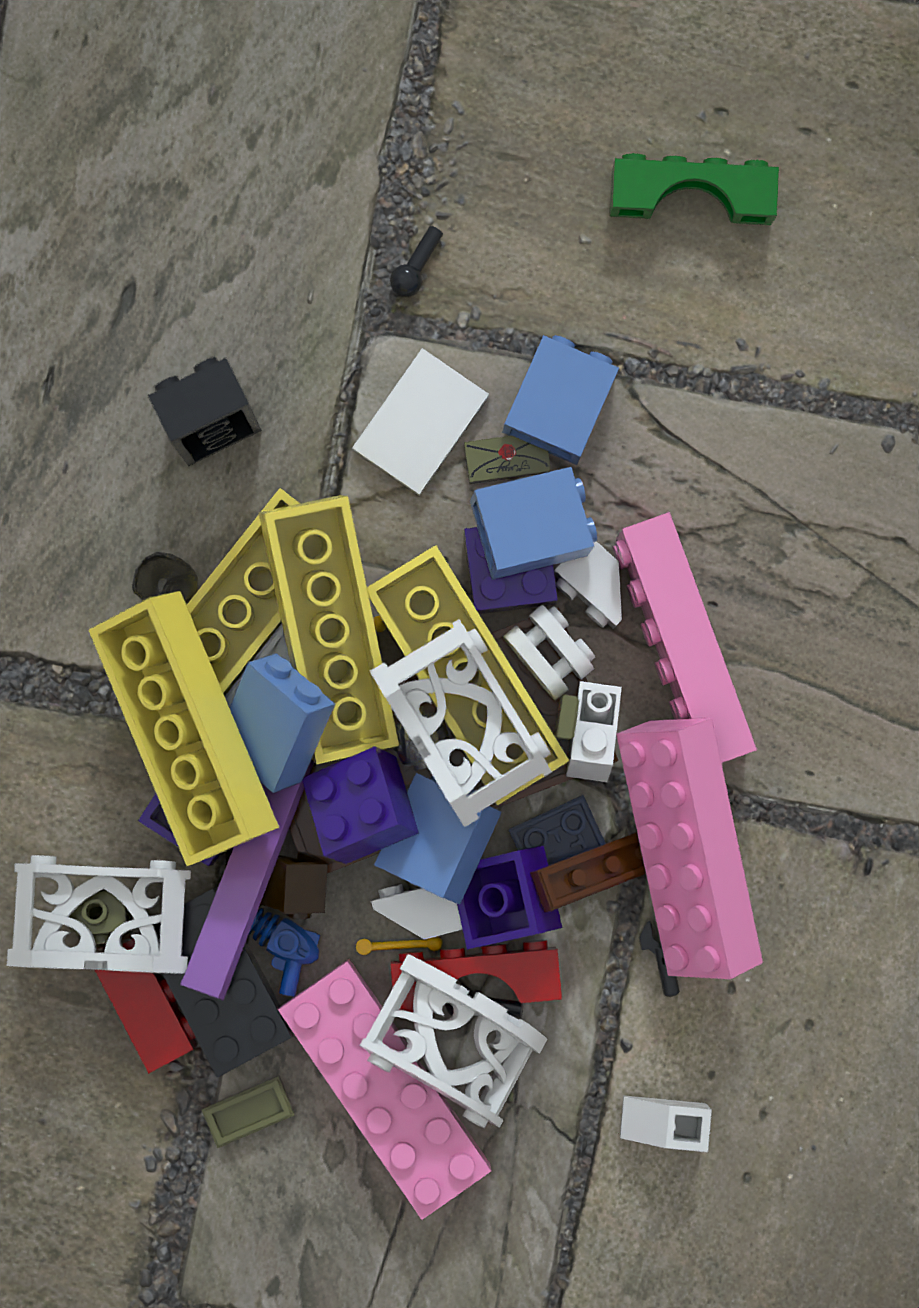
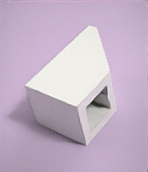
M593 542L594 548L588 556L562 562L554 570V576L558 579L555 584L569 599L573 600L577 596L589 606L585 613L600 627L604 628L608 624L614 629L622 620L619 561L598 542Z
M580 681L577 695L580 701L575 735L570 740L568 755L570 761L567 763V777L602 782L608 781L613 766L622 687Z
M402 884L378 890L380 898L371 901L375 911L424 940L463 930L457 903L439 897L421 887L408 891L403 890Z
M623 1095L620 1138L668 1149L708 1152L712 1109L706 1103Z

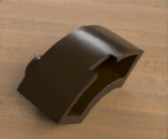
M233 848L227 850V854H226V866H227V863H228V861H229V858H230V855H231V853H232ZM301 851L298 852L297 859L279 855L259 907L262 905L277 909L293 919H308L312 917V913H325L328 864L316 856Z

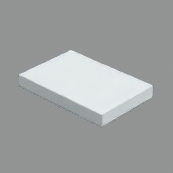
M422 348L354 444L352 450L420 496L484 405L489 394Z

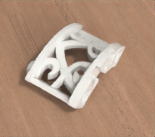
M458 619L452 623V629L393 665L387 667L384 662L370 672L409 737L414 742L463 826L466 827L479 819L476 813L543 773L546 776L552 771L544 759L551 755L545 742L538 732L530 736L481 654L488 649L475 628L467 632ZM461 647L468 661L466 668L461 671L454 669L452 659H450L446 666L448 679L439 678L434 662ZM424 668H428L430 678L400 684ZM477 668L491 691L469 683L475 676ZM426 693H435L437 712L432 717H424L419 712L421 703L429 702L431 704V699ZM444 693L465 696L487 706L486 730L479 751L470 743L459 739H446L435 744L429 735L438 729L445 716L446 701ZM502 709L517 733L504 732L500 734ZM510 744H518L526 753L528 760L505 774H500L490 763L494 754L501 761L512 762L513 760L506 755V748ZM457 748L462 749L475 760L470 766L469 761L463 757L462 765L453 766L449 761L451 751ZM486 771L495 778L492 782L466 797Z
M31 855L30 863H15L14 872L18 873L13 949H8L7 966L185 974L188 957L181 956L185 879L191 878V871L176 870L175 861L151 860L150 868L56 865L57 857ZM67 875L95 877L74 889L73 883ZM115 877L140 879L135 884L132 892ZM35 878H51L58 883V891L55 894L49 895L41 891L43 898L47 902L57 905L52 912L34 908ZM163 882L162 913L156 916H149L146 909L156 906L160 896L150 899L147 895V888L153 883ZM105 889L122 902L134 920L118 926L109 936L105 952L96 953V942L91 931L82 922L69 916L84 901ZM33 916L46 921L41 927L31 950ZM161 923L160 944L154 924ZM62 925L69 926L79 932L81 939L77 946L68 947L65 944V937L71 933L59 931ZM139 928L141 934L131 935L135 939L134 948L131 950L125 949L121 944L122 936L130 930Z
M408 954L400 968L402 973L366 1039L363 1038L360 1044L363 1049L370 1053L367 1061L389 1073L395 1067L424 1083L465 1109L462 1117L482 1128H485L489 1122L500 1128L503 1119L498 1116L530 1054L532 1051L540 1054L547 1038L524 1020L517 1019L506 1013V1008L483 994L476 992L473 999L467 996L469 991L462 985L456 984L457 980ZM416 982L413 1013L399 1010L413 983ZM445 1003H450L453 1006L454 1012L450 1019H433V1012L444 1015L442 1007ZM473 1015L477 1016L474 1027V1042L478 1053L483 1059L461 1069L447 1070L437 1047L434 1028L440 1030L457 1029L465 1025ZM395 1017L413 1021L415 1025V1031L401 1029L393 1034L404 1037L407 1040V1048L403 1051L392 1050L382 1042ZM495 1030V1040L492 1043H488L491 1048L495 1049L491 1052L486 1038L491 1031ZM423 1057L431 1074L412 1063ZM466 1084L465 1094L452 1086ZM484 1086L485 1089L479 1099V1090Z

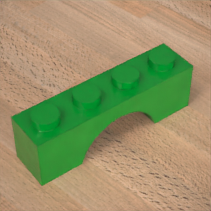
M624 154L622 159L615 158L612 168L610 217L650 219L657 205L665 197L676 191L695 189L715 197L725 208L731 223L772 225L777 216L779 167L768 166L769 163L763 160H748L744 162V165L728 164V161L723 158H707L703 160V163L687 162V158L683 156L663 157V161L646 160V156L642 154Z

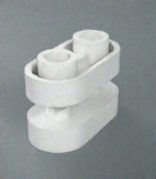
M541 605L529 614L531 621L535 625L530 631L524 634L519 627L515 626L503 638L544 690L556 701L568 691L562 679L570 672H573L582 680L594 670L591 661L595 658V655L582 639L579 638L574 642L564 630L569 624L556 607L552 606L548 610ZM545 639L561 657L553 666L546 661L536 648Z

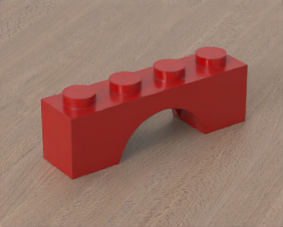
M548 940L523 942L522 950L507 951L506 944H491L481 946L482 953L465 955L464 947L441 949L440 957L424 958L423 951L399 953V961H391L390 964L392 988L402 973L400 968L409 954L456 980L475 973L493 975L511 987L520 1003L562 1000L558 949L556 947H548ZM416 982L413 983L399 1010L413 1013Z

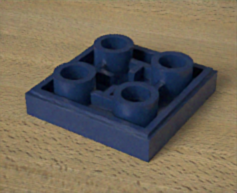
M584 795L508 829L517 850L544 846L548 866L606 844Z

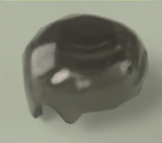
M157 551L144 557L135 569L132 590L142 601L151 597L181 591L187 605L198 591V577L192 566L184 559L170 553Z

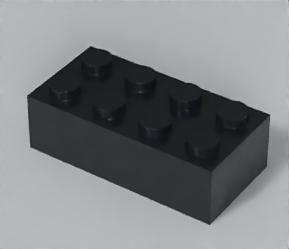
M217 357L208 358L193 367L195 373L180 380L178 376L169 377L154 386L156 391L148 395L170 442L188 466L262 431L226 357L219 361Z
M218 887L184 903L181 956L188 957L187 967ZM161 923L154 924L159 944ZM247 941L243 947L224 1000L182 986L181 982L185 974L162 973L217 1078L287 1041L294 1035L278 1011L280 1004Z

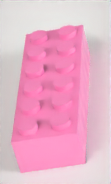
M670 512L623 528L616 537L617 542L613 546L615 558L619 561V568H627L631 581L627 585V590L634 608L641 606L646 620H644V623H641V628L649 647L655 645L660 660L655 662V667L663 686L669 684L675 699L669 701L674 719L712 718L721 763L756 751L757 748Z
M712 718L648 721L617 733L668 976L732 979L762 964L761 950Z
M347 959L281 1005L278 1011L416 1213L423 1220L490 1173L491 1164L442 1094L395 1067L389 1073L367 1061L370 1053L363 1049L360 1044L363 1038L366 1039L382 1009V1005L351 960ZM392 1022L382 1042L392 1050L403 1051L407 1048L408 1043L404 1037L393 1035L398 1029ZM419 1060L412 1063L413 1065L426 1071V1069Z

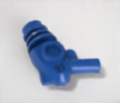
M260 908L256 913L248 935L255 931L252 937L255 941L262 935L258 943L261 947L269 939L266 951L274 955L271 965L275 969L284 971L279 993L295 996L301 966L312 964L319 958L317 945L320 935L303 929L286 917L277 925L280 915L275 914L271 921H269L272 913L267 912L262 917L264 909Z

